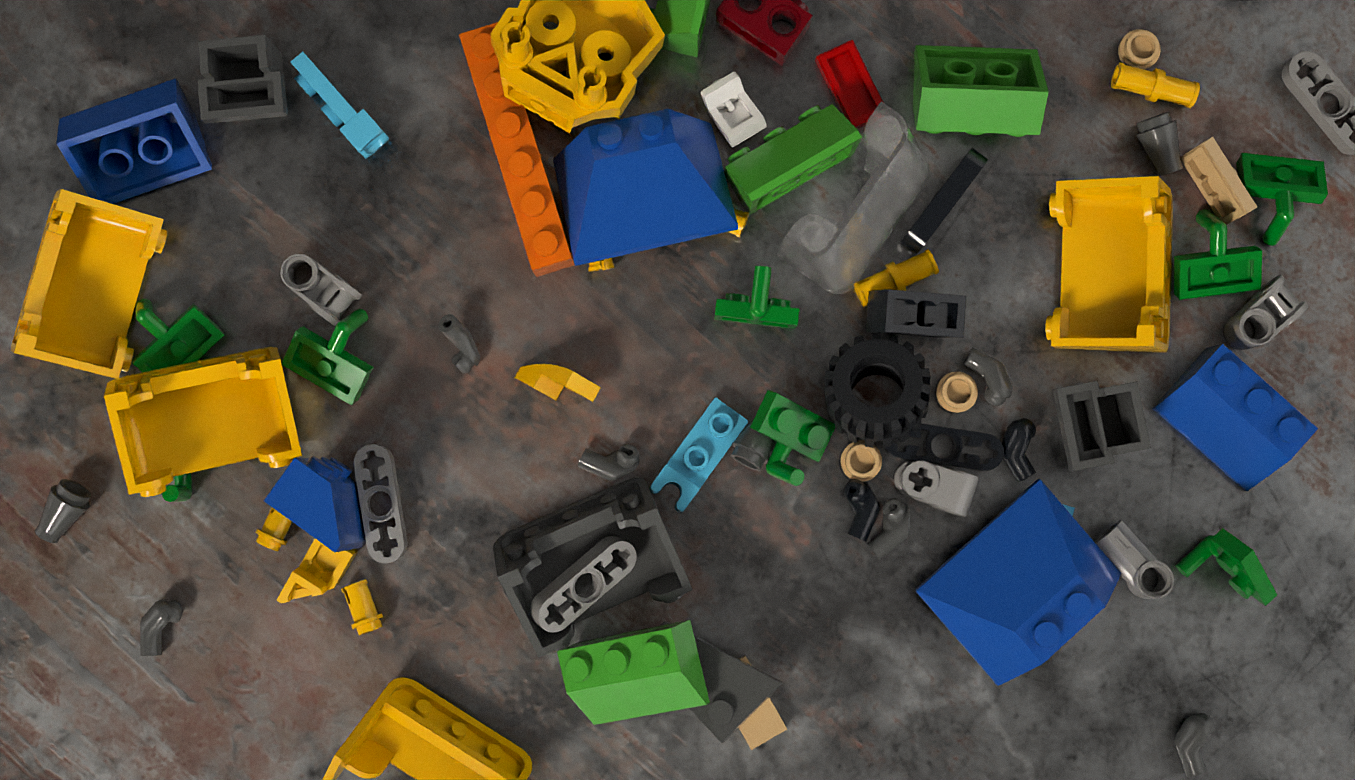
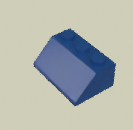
M176 78L59 118L56 144L87 195L91 198L114 204L212 170V164L195 113Z
M1224 344L1207 347L1153 407L1161 417L1244 491H1249L1290 461L1318 430L1314 424Z
M314 456L310 459L294 458L264 499V502L335 553L362 548L366 543L357 483L349 477L352 470L332 457L330 460L325 457L318 459Z

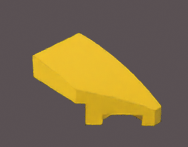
M552 364L522 366L514 377L557 401L563 388L566 387L593 402L601 388L572 370Z
M314 539L299 567L292 571L277 601L286 603L292 599L310 595L312 597L322 595L327 590L334 589L341 581L358 550L351 549L335 553L320 541Z

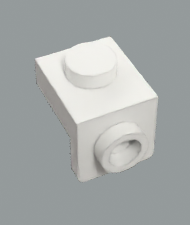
M732 72L714 81L710 86L701 91V96L710 118L732 148L767 127L764 116L744 91L741 79L736 72Z

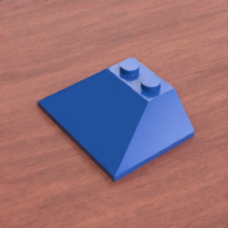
M663 109L586 127L553 158L575 266L738 229L713 127L709 122L671 109Z
M1037 479L919 585L915 592L992 681L999 686L1042 665L1104 609L1122 573L1043 481Z

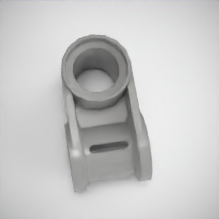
M305 254L291 255L284 260L281 266L280 275L284 284L305 300L309 307L334 326L340 321L339 318L354 299L360 300L363 296L339 275L332 273L321 263ZM309 264L312 268L311 279L306 284L298 285L294 278L296 269L300 265Z
M1278 275L1262 286L1251 297L1250 301L1228 319L1224 327L1225 339L1229 345L1239 350L1264 345L1271 341L1281 330L1298 319L1309 308V305L1305 301L1299 302L1283 284L1285 279L1282 275ZM1246 320L1250 321L1255 327L1253 339L1247 336L1244 331Z
M907 461L897 467L893 481L895 488L902 495L930 504L931 507L967 518L979 477L926 461ZM918 473V476L924 479L922 486H914V482L908 480L909 474Z

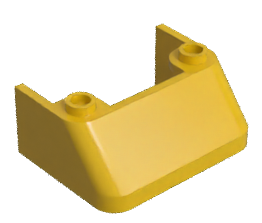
M401 677L392 680L336 752L322 780H336L345 768L361 778H376L385 771L390 763L416 780H527L532 771V761L527 752L415 680Z

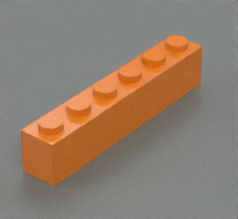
M496 22L461 33L459 37L533 273L536 277L574 266L575 264L528 111L524 108V105H519L504 96L499 62L492 47L490 36L498 23Z

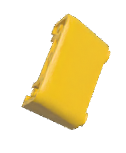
M1159 176L1056 181V193H1051L1049 211L1052 218H1057L1058 224L1063 227L1060 307L1054 309L1053 315L1047 316L1045 323L1046 338L1051 340V347L1128 352H1167L1170 338L1173 199L1171 189Z
M64 189L58 190L55 193L12 340L11 351L23 356L115 379L119 378L121 371L128 372L134 349L127 347L128 339L126 337L147 262L151 259L154 252L161 254L165 245L167 230L161 229L164 219Z
M277 347L258 348L132 374L107 383L104 400L129 495L140 493L141 497H150L161 494L167 490L166 485L173 481L174 476L258 458L260 462L269 463L270 468H279L290 465L294 458L302 456Z

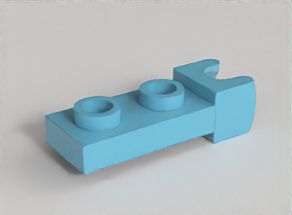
M303 51L291 61L292 65L299 71V74L294 78L310 97L316 92L326 102L320 109L336 127L342 123L345 124L339 130L365 159L374 154L389 140V137L364 109L357 113Z
M715 397L649 487L651 493H659L668 484L677 486L680 491V497L675 504V510L682 514L749 421Z

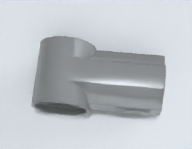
M1122 520L1109 527L1095 541L1097 546L1122 573L1121 576L1127 582L1129 590L1137 597L1145 599L1163 598L1173 589L1174 575L1170 567L1163 562H1159ZM1148 568L1155 571L1158 576V584L1152 591L1145 589L1141 580L1142 574Z

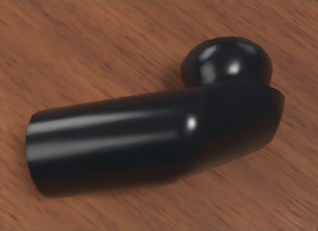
M1027 418L1013 421L1006 428L1002 440L1004 447L1003 458L1017 482L1023 481L1036 473L1025 454L1031 438L1036 434L1035 424Z
M854 479L847 482L844 487V495L855 513L847 534L867 542L879 514L880 504L871 486L866 481L861 482Z

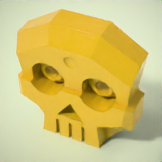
M521 0L518 8L508 7L490 34L491 44L499 62L504 96L519 105H524V108L535 114L538 113L545 120L554 122V125L568 133L571 132L573 127L594 119L620 118L635 94L636 79L663 47L665 39L664 32L645 0ZM554 22L558 27L549 30L544 27V24ZM609 53L613 58L609 61H604L598 55ZM566 70V77L559 72Z

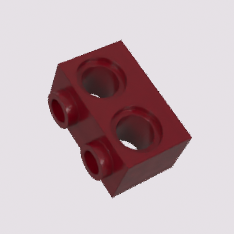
M723 0L716 11V22L781 66L784 65L810 28L813 17L808 12V6L801 0H758L760 6L753 11L741 8L738 3L740 0ZM785 19L793 25L794 29L790 33L781 34L774 30L772 24L776 20Z

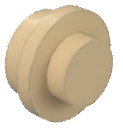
M1136 29L1127 33L1120 41L1118 47V54L1122 63L1144 70L1157 62L1161 52L1157 37L1143 29Z
M955 371L944 375L936 387L937 401L945 410L953 413L967 411L975 404L978 397V388L974 379L964 372Z
M859 440L857 443L852 442L844 448L840 458V465L848 478L865 482L873 479L879 473L882 466V456L875 445L874 448L865 447V441Z

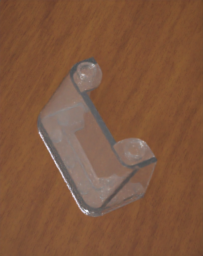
M882 101L869 117L864 132L861 134L862 139L860 143L865 146L867 151V161L863 169L871 174L867 182L836 226L819 215L801 217L785 236L777 253V257L833 294L849 292L856 282L860 280L930 178L929 164L905 119Z

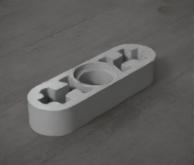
M1303 51L1296 54L1282 68L1281 75L1284 84L1337 149L1346 155H1355V142L1353 143L1349 139V136L1353 133L1352 130L1355 129L1354 96L1318 54L1311 51ZM1307 65L1311 71L1306 77L1300 79L1296 73L1300 70V67ZM1322 81L1324 83V86L1317 89L1312 94L1308 91L1312 87L1316 86L1317 83ZM1323 93H1331L1337 97L1339 110L1336 114L1326 113L1321 108L1320 98ZM1347 114L1351 116L1339 126L1336 125L1335 121Z
M376 444L365 445L357 451L353 464L367 550L375 561L383 564L392 563L404 556L408 546L395 461L388 448ZM374 451L376 457L384 458V465L378 467L379 480L388 478L389 486L375 485L367 489L366 481H375L373 470L364 466V461L369 460L371 457L370 452ZM379 491L387 493L392 500L390 511L383 516L376 515L370 508L371 497ZM394 518L396 526H387V532L390 539L397 540L398 547L392 548L391 556H387L385 550H378L377 542L384 539L383 528L374 530L373 522H387Z
M618 536L603 538L534 597L530 605L532 620L547 632L555 633L565 629L632 571L637 559L636 550L633 545ZM615 549L619 551L617 554L619 561L616 564L612 563L613 556L611 554ZM596 564H599L601 566L599 569L605 572L604 575L599 570L594 568ZM590 573L592 576L591 587L585 593L577 594L575 591L577 579L582 574ZM565 592L567 596L573 599V602L568 603L566 601L567 598L562 593ZM550 604L555 605L556 615L553 618L548 617L549 611L547 607Z

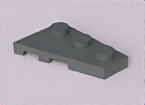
M664 621L661 625L670 624V622ZM694 635L710 703L689 709L723 743L783 682L753 668L750 664L719 650Z

